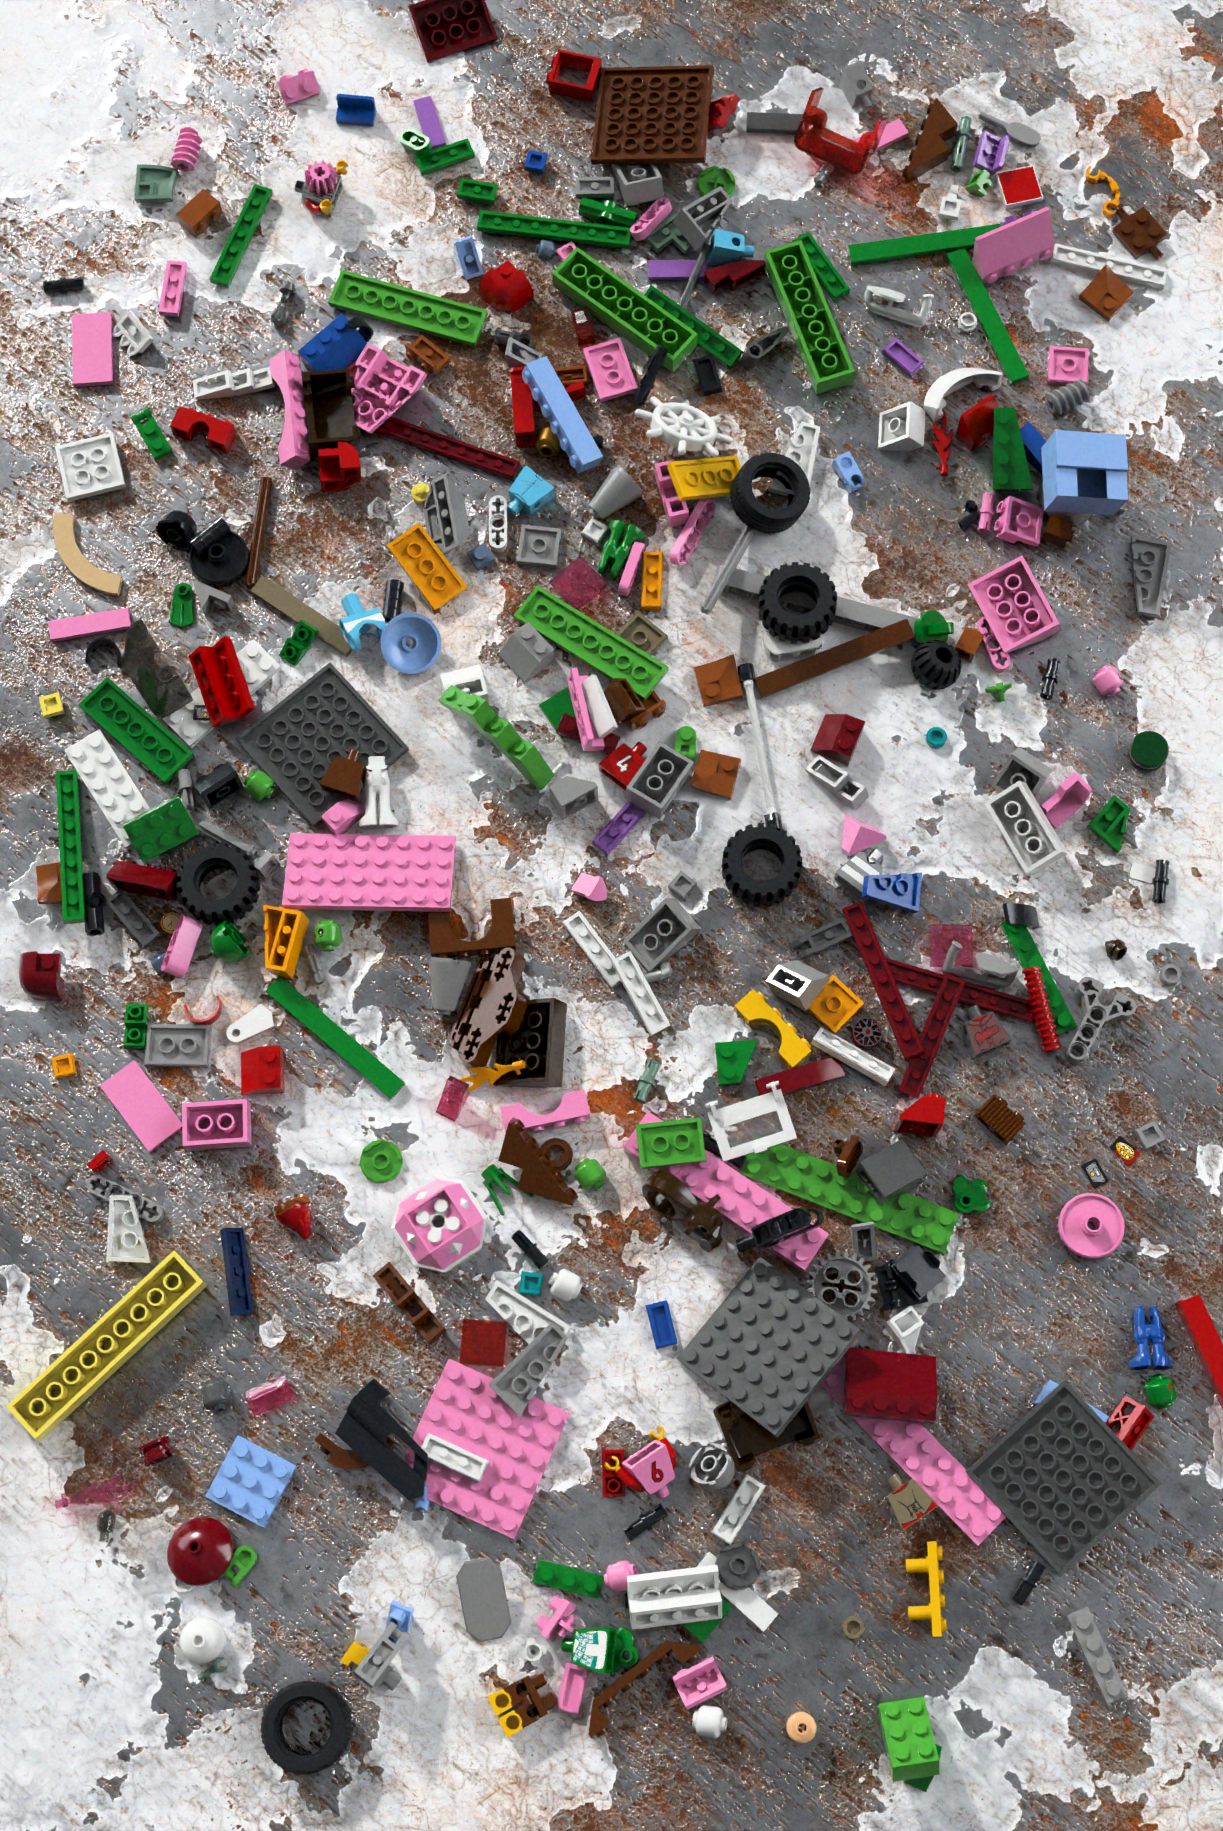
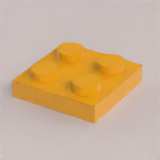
M832 975L807 1009L833 1034H836L864 1005V1002L835 975Z

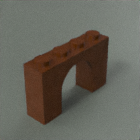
M490 899L491 928L485 937L474 942L463 941L454 935L451 930L450 912H428L431 956L448 959L453 957L468 959L474 955L486 957L488 955L491 956V954H500V951L505 948H512L516 951L512 899Z

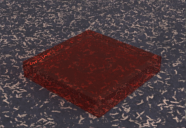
M463 1319L459 1363L463 1365L504 1367L507 1322Z

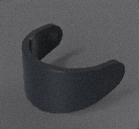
M355 317L348 321L347 326L350 329L359 328L358 332L366 343L372 338V328L361 317Z
M100 637L89 644L85 657L87 664L90 663L91 655L96 649L108 646L117 651V666L121 667L122 654L114 641L109 638Z

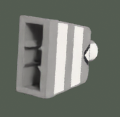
M873 849L868 856L859 851L836 871L834 879L867 902L868 899L862 897L864 877L882 874L883 867L878 863L883 858V854L876 849Z

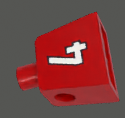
M637 742L631 749L623 743L599 763V771L626 791V787L645 762L642 755L647 751V747L641 742Z

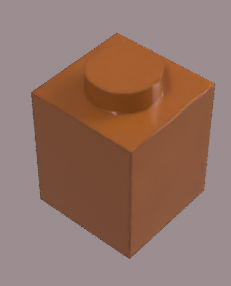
M965 627L954 650H957L960 658L972 663L982 643L984 634L976 628Z

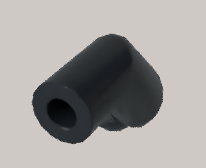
M968 500L965 503V517L958 522L962 530H965L978 519V506L974 500Z

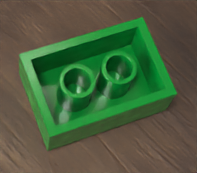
M178 795L122 824L143 863L199 834Z

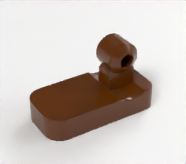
M851 1135L849 1142H844L842 1139L833 1141L834 1152L840 1154L836 1163L839 1176L848 1178L863 1152L860 1136Z

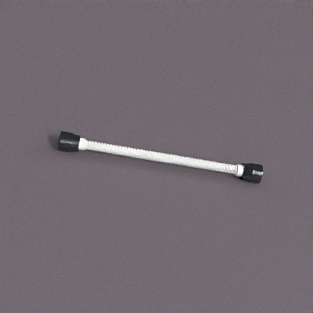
M751 663L739 665L737 669L740 682L743 683L746 691L758 763L762 776L767 814L764 815L766 827H770V824L776 825V829L780 831L783 828L782 820L774 805L753 690V682H755L754 666Z

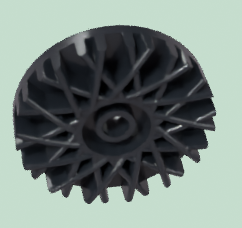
M231 530L200 555L192 547L190 548L189 563L194 575L197 576V579L201 580L203 584L206 582L208 586L213 585L214 588H216V585L224 587V584L229 587L230 582L236 583V579L240 581L241 574L245 575V571H247L249 561L248 547L243 538Z

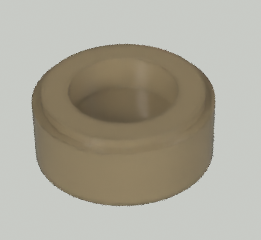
M849 1616L842 1622V1633L848 1639H859L865 1631L864 1622L859 1617Z

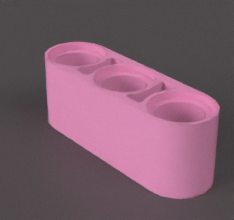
M183 914L180 916L165 954L161 971L181 979L185 976L202 930V922Z

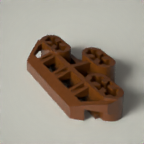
M512 948L503 949L499 955H495L494 959L488 955L478 962L450 1033L449 1041L452 1047L458 1051L463 1062L462 1064L468 1068L485 1067L495 1045V1037L502 1032L508 1035L517 1032L527 1009V1001L518 994L517 989L526 962L524 957Z

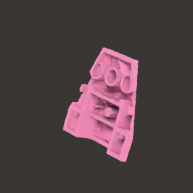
M367 343L356 361L355 388L351 389L355 426L370 434L373 433L418 391L427 374L413 366L408 368L389 358L382 350Z

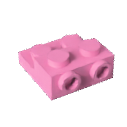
M1008 496L997 506V513H1000L999 519L994 525V530L997 531L996 537L1011 543L1020 541L1034 547L1039 545L1044 513L1043 508L1012 496Z

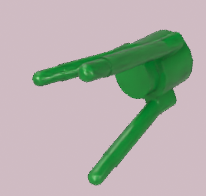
M492 1164L482 1172L481 1176L485 1179L483 1184L488 1189L501 1215H504L505 1212L492 1186L496 1187L499 1185L507 1195H510L511 1192L502 1182L504 1178L517 1188L519 1182L505 1173L501 1167L498 1169ZM523 1191L531 1198L534 1197V1194Z

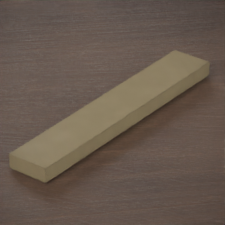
M263 575L250 590L251 594L298 624L300 620H304L318 629L319 633L316 637L346 657L351 653L352 649L346 642L337 624Z

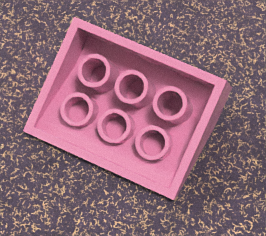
M1048 206L975 238L973 265L983 285L986 283L991 284L1002 276H1010L1016 270L1028 268L1035 262L1047 260L1053 255L1055 245Z
M1023 556L968 584L1004 654L1042 641L1061 631L1059 621Z

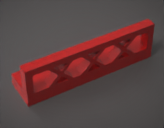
M1124 1396L1106 1424L1112 1429L1114 1425L1121 1423L1120 1431L1115 1434L1132 1450L1154 1416L1146 1406ZM1128 1404L1135 1407L1131 1414L1124 1416V1410Z

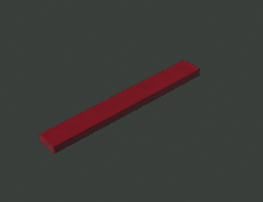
M389 417L373 432L514 481L521 465L520 461L393 417Z
M862 901L842 908V912L904 1061L924 1055L923 1046Z
M886 958L896 984L937 996L945 975ZM965 982L958 1003L971 1007L978 1005L981 1010L994 1012L995 1014L1032 1025L1035 1013H1032L1034 1008L1030 1005L1032 1001Z

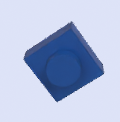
M529 150L524 170L543 174L547 153Z

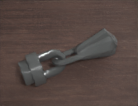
M285 281L280 286L282 296L271 315V321L275 326L285 324L288 299L290 296H294L296 291L295 285L292 282Z

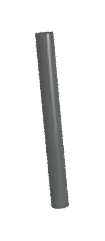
M704 243L678 304L684 309L711 246Z

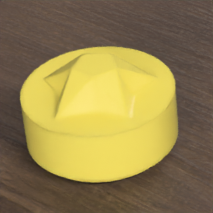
M424 483L414 485L411 490L413 501L417 504H425L430 487Z

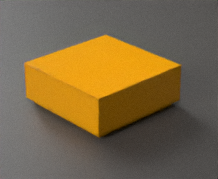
M72 1053L51 1058L56 1080L77 1075L74 1055Z

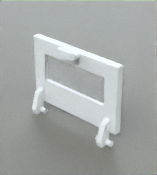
M778 1081L766 1084L767 1089H772L770 1093L717 1110L715 1108V1105H718L717 1100L705 1104L706 1108H711V1112L707 1114L723 1162L753 1152L756 1154L768 1150L767 1148L797 1138L781 1089H776V1086L779 1085Z

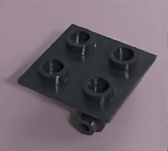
M891 1263L875 1267L885 1311L928 1302L927 1295L920 1300L914 1296L890 1268Z

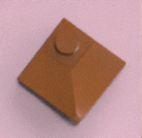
M1105 264L1092 282L1079 295L1078 299L1109 322L1133 297L1134 291L1125 285L1110 267Z
M734 654L694 667L703 707L743 698Z
M701 750L690 787L715 796L731 799L741 759Z
M60 862L36 866L38 903L61 904Z

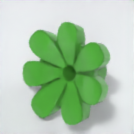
M1003 682L997 683L996 687H986L985 691L986 693L996 695L997 702L1005 701L1004 693L1007 689L1012 688V684L1007 683L1003 685Z

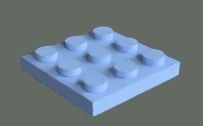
M237 1435L205 1497L265 1528L297 1466Z

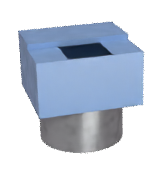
M1055 430L1042 446L1043 481L1039 487V501L1049 517L1052 514L1074 522L1073 525L1086 521L1092 514L1115 515L1128 501L1126 435Z

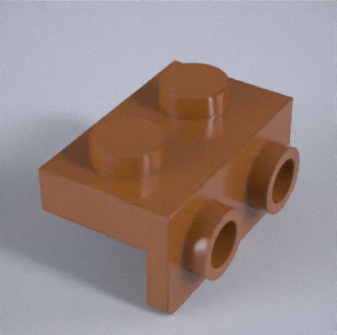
M423 335L412 344L408 342L405 344L408 359L412 362L416 361L425 373H430L434 377L451 362L448 355Z
M654 690L646 701L640 699L646 710L625 722L631 731L642 729L649 720L659 718L664 714L666 702L660 700Z

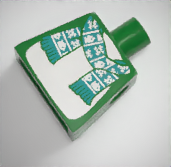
M617 1628L576 1629L573 1639L563 1638L562 1651L572 1653L571 1663L599 1673L612 1674Z

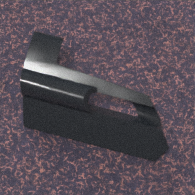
M374 1378L353 1397L335 1434L410 1501L424 1496L428 1470V1454L380 1405L391 1393ZM390 1433L397 1435L415 1452L413 1468L388 1446L387 1437Z

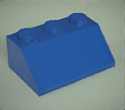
M342 313L298 350L302 362L311 371L346 369L358 359L367 345L356 328L350 329L347 326L349 320Z

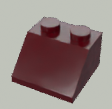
M825 714L810 751L849 766L862 735L865 721L847 714Z

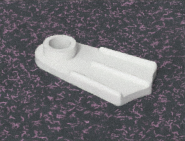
M260 1004L228 1027L226 1031L227 1038L233 1043H239L273 1028L272 1012ZM235 1031L240 1032V1035L238 1037L233 1036V1033Z

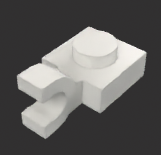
M951 184L949 197L943 196L939 218L957 221L962 201L956 199L959 186Z

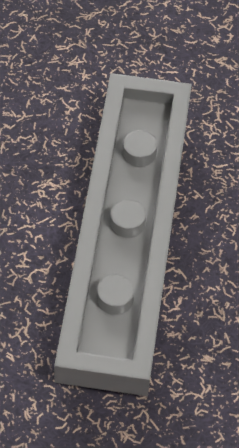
M1088 1606L1066 1615L1105 1704L1127 1696L1128 1693Z

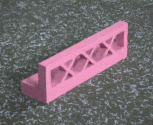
M571 668L567 683L583 752L603 750L605 747L604 740L598 736L586 707L581 683L588 678V675L579 676L578 669Z

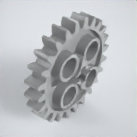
M836 1251V1257L834 1258L830 1253H827L828 1260L825 1261L820 1257L821 1265L813 1264L816 1272L809 1271L813 1280H806V1283L812 1285V1287L806 1289V1291L813 1293V1296L846 1320L851 1316L856 1321V1314L859 1313L863 1317L862 1309L870 1310L871 1308L867 1303L875 1302V1299L871 1297V1294H877L878 1292L872 1289V1286L878 1284L877 1281H871V1278L875 1276V1272L868 1273L867 1271L871 1265L863 1266L864 1258L856 1261L857 1254L855 1253L851 1258L848 1257V1251H845L843 1257H840V1253ZM834 1268L839 1272L837 1279L829 1280L826 1277L829 1269ZM851 1272H858L861 1278L858 1283L849 1282L848 1276ZM841 1281H844L846 1286L860 1287L861 1291L844 1289L843 1293H840L838 1288L825 1287L822 1283L827 1282L840 1285ZM828 1290L836 1294L832 1302H826L823 1299L824 1293ZM848 1294H855L858 1300L855 1305L850 1306L846 1304L845 1298Z

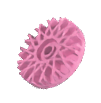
M1086 1193L1072 1198L1061 1210L1058 1217L1057 1231L1060 1233V1240L1063 1241V1246L1066 1245L1069 1252H1073L1075 1256H1081L1082 1259L1097 1260L1104 1258L1120 1245L1124 1236L1125 1224L1121 1211L1110 1199L1099 1194ZM1087 1224H1094V1230H1091Z

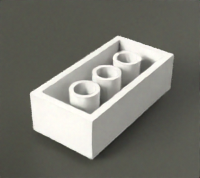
M1019 780L985 802L986 807L1026 874L1034 875L1068 854L1025 782Z

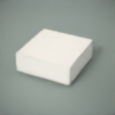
M592 517L581 532V536L599 545L609 531V528Z

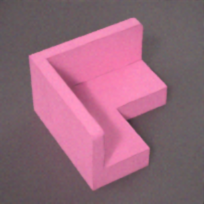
M1076 772L1070 775L1060 784L1057 792L1041 805V809L1050 824L1055 829L1063 824L1086 803L1092 788Z

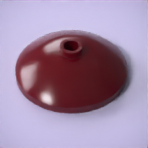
M198 1517L182 1524L173 1534L167 1550L168 1565L173 1575L181 1582L191 1586H204L219 1579L226 1572L233 1558L234 1543L231 1533L220 1521L210 1517ZM198 1544V1549L193 1551V1546Z

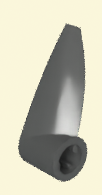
M785 326L776 329L750 343L740 358L742 365L746 368H754L759 360L789 332L788 328Z

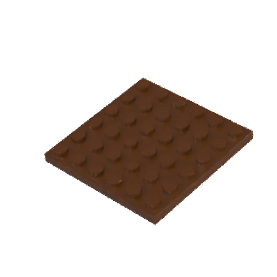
M713 65L601 68L590 159L591 164L705 163L714 76Z

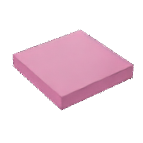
M1050 346L1047 384L1067 385L1081 378L1087 385L1089 349Z

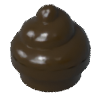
M1116 939L1105 942V950L1110 959L1118 961L1125 956L1127 947L1122 940Z

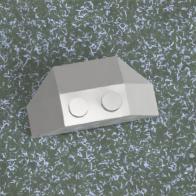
M445 473L430 481V490L426 496L423 511L428 535L440 551L447 554L463 545L470 535L464 497L449 474Z

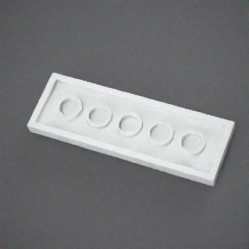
M254 639L237 653L250 695H253L282 669ZM199 687L163 718L164 722L190 748L195 746L215 728L212 727L211 721L193 720L194 705H205Z
M99 729L64 751L119 839L128 850L133 847V844L122 824L148 811L150 808Z

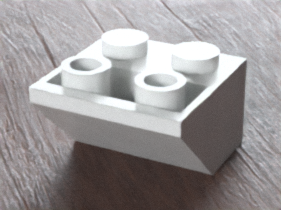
M480 665L440 674L444 691L453 685L470 695L474 693L490 703Z

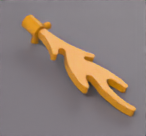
M520 1060L513 1062L512 1065L495 1063L494 1068L498 1069V1071L488 1067H473L469 1071L477 1073L476 1076L460 1078L453 1082L452 1086L470 1081L473 1082V1085L468 1087L466 1091H471L480 1087L487 1079H490L489 1086H491L500 1076L511 1070L516 1071L517 1075L521 1074L519 1069L525 1068V1062Z

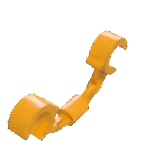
M1089 166L1085 172V179L1088 182L1097 184L1099 179H1105L1110 183L1109 186L1113 194H1115V199L1106 200L1102 213L1107 218H1113L1115 212L1109 211L1107 208L1111 207L1117 210L1120 203V188L1117 182L1112 177L1106 175V173L1101 172V169H1099L1096 176H1091L1089 172L1092 166Z

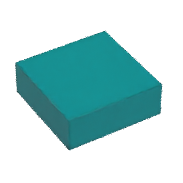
M522 1271L519 1294L541 1297L544 1274Z

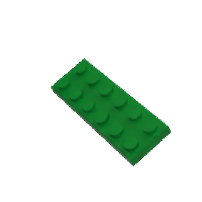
M108 677L78 704L80 709L165 785L194 757L193 752Z

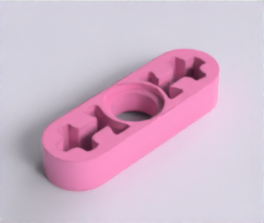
M668 198L656 200L633 224L630 232L635 241L647 238L672 211Z
M637 541L634 542L618 586V594L629 595L643 556L645 544Z
M984 616L979 619L977 629L984 634L982 645L992 669L998 673L1005 672L1011 662L1008 653L1004 654L1000 644L996 649L988 646L990 640L997 641L991 628H989V636H987L988 631L986 627L982 628L984 623L989 626ZM999 652H1000V654H999L1000 660H1001V661H1005L1003 666H1001L1000 663L997 664V660H998L997 654H998Z

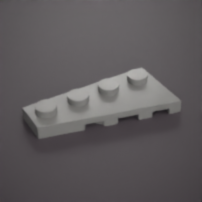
M1131 535L1137 613L1142 616L1158 618L1172 542Z
M553 1321L488 1384L519 1417L568 1339Z

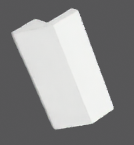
M717 1565L627 1576V1595L632 1630L722 1618V1599L719 1591V1571Z

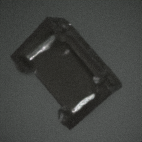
M140 619L129 626L127 630L122 665L153 714L158 718H165L192 702L193 698L173 667L163 666L158 670L154 669L152 666L156 663L154 654L160 649L146 625Z

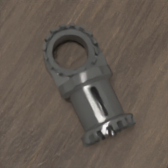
M499 327L495 330L496 335L494 337L496 338H494V345H507L508 338L511 337L519 342L528 340L530 342L528 347L534 348L533 339L530 334L515 330L512 332L504 331Z

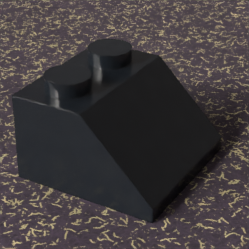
M228 762L216 766L211 773L199 777L193 784L209 810L244 788L238 774Z

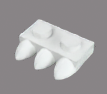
M127 311L113 330V337L122 335L120 340L121 347L129 345L127 356L143 353L154 340L131 311Z

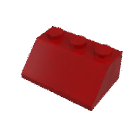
M934 1093L921 1097L899 1115L893 1127V1132L936 1137L944 1124L946 1098H940L939 1094Z

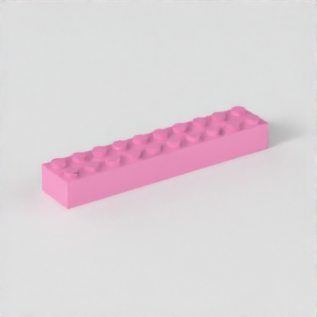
M648 1111L639 1124L664 1121ZM635 1129L623 1148L624 1152L640 1162ZM706 1150V1162L649 1168L654 1172L664 1170L675 1175L686 1185L698 1202L706 1203L718 1194L721 1198L714 1208L722 1214V1219L747 1236L752 1234L751 1228L793 1210ZM818 1227L766 1249L804 1274L829 1234Z

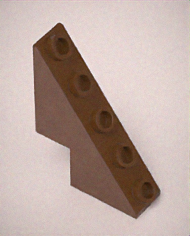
M938 98L934 100L933 104L930 103L926 115L929 116L927 119H923L920 129L922 134L917 135L914 144L916 149L911 150L908 159L910 165H906L902 177L906 178L905 184L948 160L950 148L945 141L955 136L958 124Z
M513 1117L508 1123L498 1161L523 1169L517 1189L573 1206L578 1198L575 1190L566 1185L562 1173L553 1168L551 1159L547 1154L540 1151L536 1139L527 1134L523 1122Z

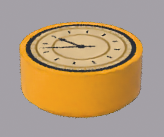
M173 912L165 914L161 919L163 930L168 934H173L180 916Z

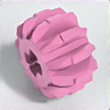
M315 160L314 165L308 164V170H305V183L309 186L311 192L316 190L318 194L321 191L327 194V189L333 190L334 184H337V172L331 163L326 164L324 160L318 163Z

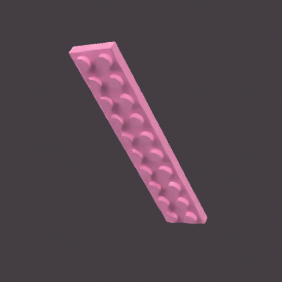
M847 1352L820 1384L842 1409ZM850 1416L911 1479L913 1478L937 1503L938 1507L976 1546H979L1007 1517L966 1473L967 1470L921 1423Z

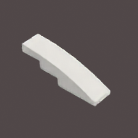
M270 366L256 371L248 368L231 373L229 370L193 380L195 399L238 396L276 387L275 380L271 377Z

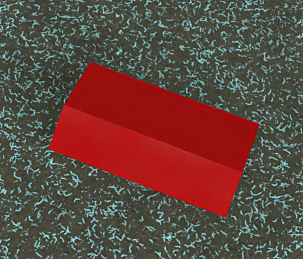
M224 636L213 647L199 646L189 655L212 727H219L242 719L255 709L231 637Z

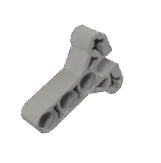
M1092 977L1082 978L1075 988V994L1081 1001L1084 1018L1065 1052L1066 1060L1074 1065L1081 1063L1087 1056L1102 1026L1116 1020L1126 1021L1133 1015L1136 1010L1134 1000L1118 992L1109 1006H1104L1099 1002V995L1105 984ZM1085 985L1089 987L1087 992L1084 991ZM1123 1006L1127 1007L1126 1012L1122 1011ZM1091 1013H1097L1101 1020L1096 1021L1092 1019ZM1081 1031H1088L1091 1038H1084ZM1078 1049L1081 1052V1057H1075L1071 1050Z

